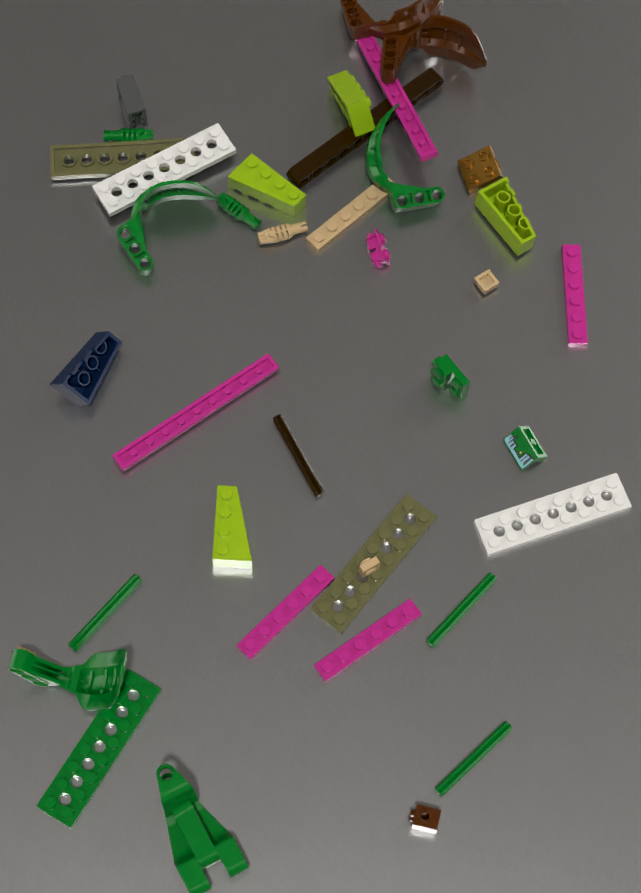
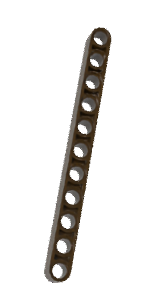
M428 68L402 88L414 107L442 86L444 79L433 68ZM387 99L370 110L375 127L381 118L392 108ZM394 111L389 116L384 128L397 120ZM350 126L346 127L292 166L286 176L298 189L303 188L368 141L373 131L355 137L353 128H350Z

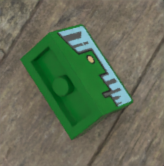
M518 426L504 438L505 444L521 470H525L534 462H542L547 458L546 453L529 426Z

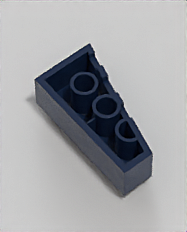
M109 331L96 332L49 385L76 406L90 405L122 341Z

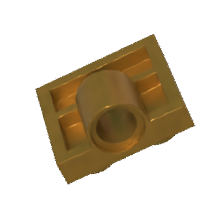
M490 145L458 160L460 170L470 193L503 178L501 166Z

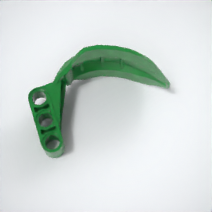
M398 103L381 118L370 135L365 152V165L368 176L374 184L388 193L391 207L395 212H406L438 206L445 198V192L441 187L422 188L390 182L388 176L383 172L380 153L381 137L389 116L400 106ZM432 193L437 194L439 200H434L432 198ZM414 196L420 197L421 203H417ZM397 199L403 200L404 206H400L397 203Z
M171 180L151 186L139 195L134 202L131 219L117 229V239L141 275H150L154 270L153 259L146 249L141 221L143 212L155 205L171 200L219 201L217 194L196 182ZM124 232L130 234L126 239L120 237ZM134 247L140 249L136 254L131 252V249ZM148 262L150 267L144 269L141 267V264Z
M124 648L112 652L95 653L83 665L62 667L41 659L27 650L13 649L8 670L35 685L44 687L59 686L75 694L81 707L87 711H102L112 708L118 699L121 685L124 681L128 654Z

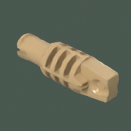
M305 220L291 225L285 223L257 233L259 244L277 243L291 239L293 235L308 232V227L305 226L307 223Z

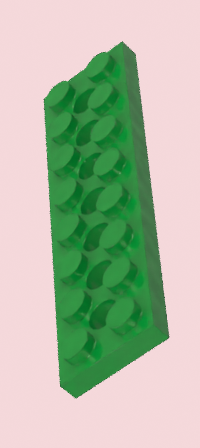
M127 668L115 705L110 709L97 713L36 807L72 829L161 693V688ZM137 692L139 698L136 701H130L128 699L129 693ZM119 709H126L128 715L125 718L117 717ZM113 725L117 728L116 733L111 736L105 733L106 728ZM97 743L105 744L106 747L103 752L97 753L94 751ZM86 760L94 762V767L91 770L83 769V763ZM76 777L83 780L82 785L78 788L71 786L72 780ZM63 795L71 797V802L68 805L60 804V798Z

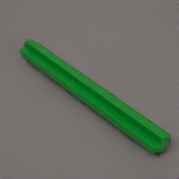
M488 573L426 640L428 645L435 647L497 580L493 573Z
M133 574L68 643L69 647L75 652L78 651L142 583V579L138 575Z
M504 721L436 786L435 791L438 795L444 796L512 730V726Z

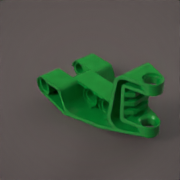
M160 765L156 771L167 822L174 864L189 893H205L212 889L203 870L219 861L224 864L230 878L249 869L234 837L198 802L199 799L189 782L172 765ZM163 769H169L172 771V773H165L160 777V773Z

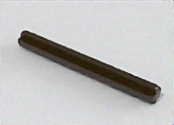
M283 415L275 416L273 422L315 497L323 495L324 489Z

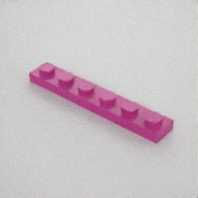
M562 245L568 346H587L581 245Z
M322 565L317 567L251 630L236 647L251 661L335 580V577Z
M408 599L314 665L315 670L325 683L420 618L422 613L413 601Z

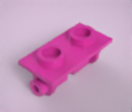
M374 228L375 234L369 233L366 238L369 250L373 251L376 249V251L370 253L373 265L376 268H381L382 264L386 263L390 267L389 259H391V256L384 245L386 238L383 233Z

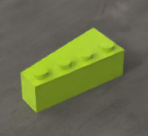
M345 70L327 77L331 92L340 106L343 115L346 116L350 128H353L355 137L373 131L375 125L369 108L372 106L370 98L366 97L364 89H361L354 75H350Z
M252 153L228 176V188L241 191L243 195L252 196L258 199L259 202L267 203L273 206L274 209L292 217H295L306 206L305 193Z
M506 176L478 191L474 204L514 253L519 256L532 248L536 234L528 218L524 216L521 204H518L515 198L516 194L511 189Z
M217 485L213 567L252 569V558L237 486Z

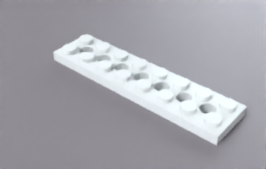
M219 123L93 185L92 189L111 217L133 206L139 195L151 186L171 180H184L236 154V148ZM210 143L217 145L213 149L207 147ZM194 151H199L201 153L199 156L191 155V153ZM183 159L185 163L177 164L176 160ZM162 167H168L169 171L161 172L160 169ZM146 175H152L153 179L145 180L144 177ZM130 183L138 184L136 188L128 187ZM114 191L122 192L120 196L112 195Z
M614 473L475 519L473 523L486 555L489 557L630 510L632 505L618 474ZM608 493L611 496V500H603L601 494ZM591 499L593 501V506H586L583 503V500ZM573 505L576 511L570 513L566 510L565 506ZM553 510L557 512L558 517L550 518L547 512ZM536 516L539 518L540 523L532 524L529 518ZM514 522H518L522 525V529L514 530L511 525ZM496 528H500L504 531V535L496 536L493 531Z

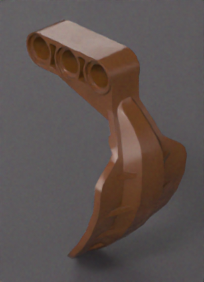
M340 0L350 37L355 40L370 36L383 40L387 35H406L420 27L431 15H441L444 1L418 0L408 7L396 10L389 19L375 22L358 4L357 0Z
M431 15L420 27L406 35H387L383 38L381 80L386 84H392L396 81L397 71L409 49L421 48L428 55L445 57L471 69L486 67L487 65L484 50L476 33L465 23L447 16Z

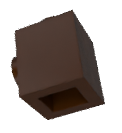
M417 804L415 810L411 809L409 821L412 822L411 828L436 834L441 810Z

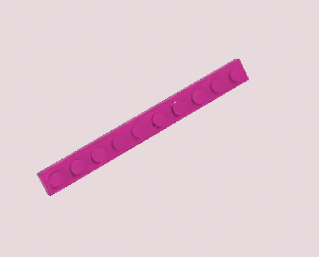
M370 36L356 40L390 106L394 107L396 104H400L394 110V113L420 161L423 162L437 157L438 151L398 78L392 84L382 82V49L375 37Z
M269 353L113 454L112 458L120 469L125 472L279 371L278 364Z

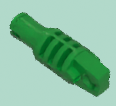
M121 128L120 130H104L103 139L104 141L120 142L154 140V133L151 129L132 128L130 130V128Z
M223 192L219 195V201L216 200V203L225 212L229 213L239 222L248 224L254 230L260 227L262 221L252 215L249 208L245 207L235 198Z

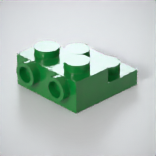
M447 354L435 358L431 363L434 367L430 370L432 383L435 387H439L442 392L449 388L451 395L454 398L457 397L461 402L467 396L470 381Z

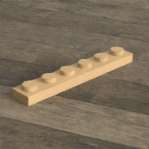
M372 184L307 236L306 242L319 253L389 197L388 193L376 184Z

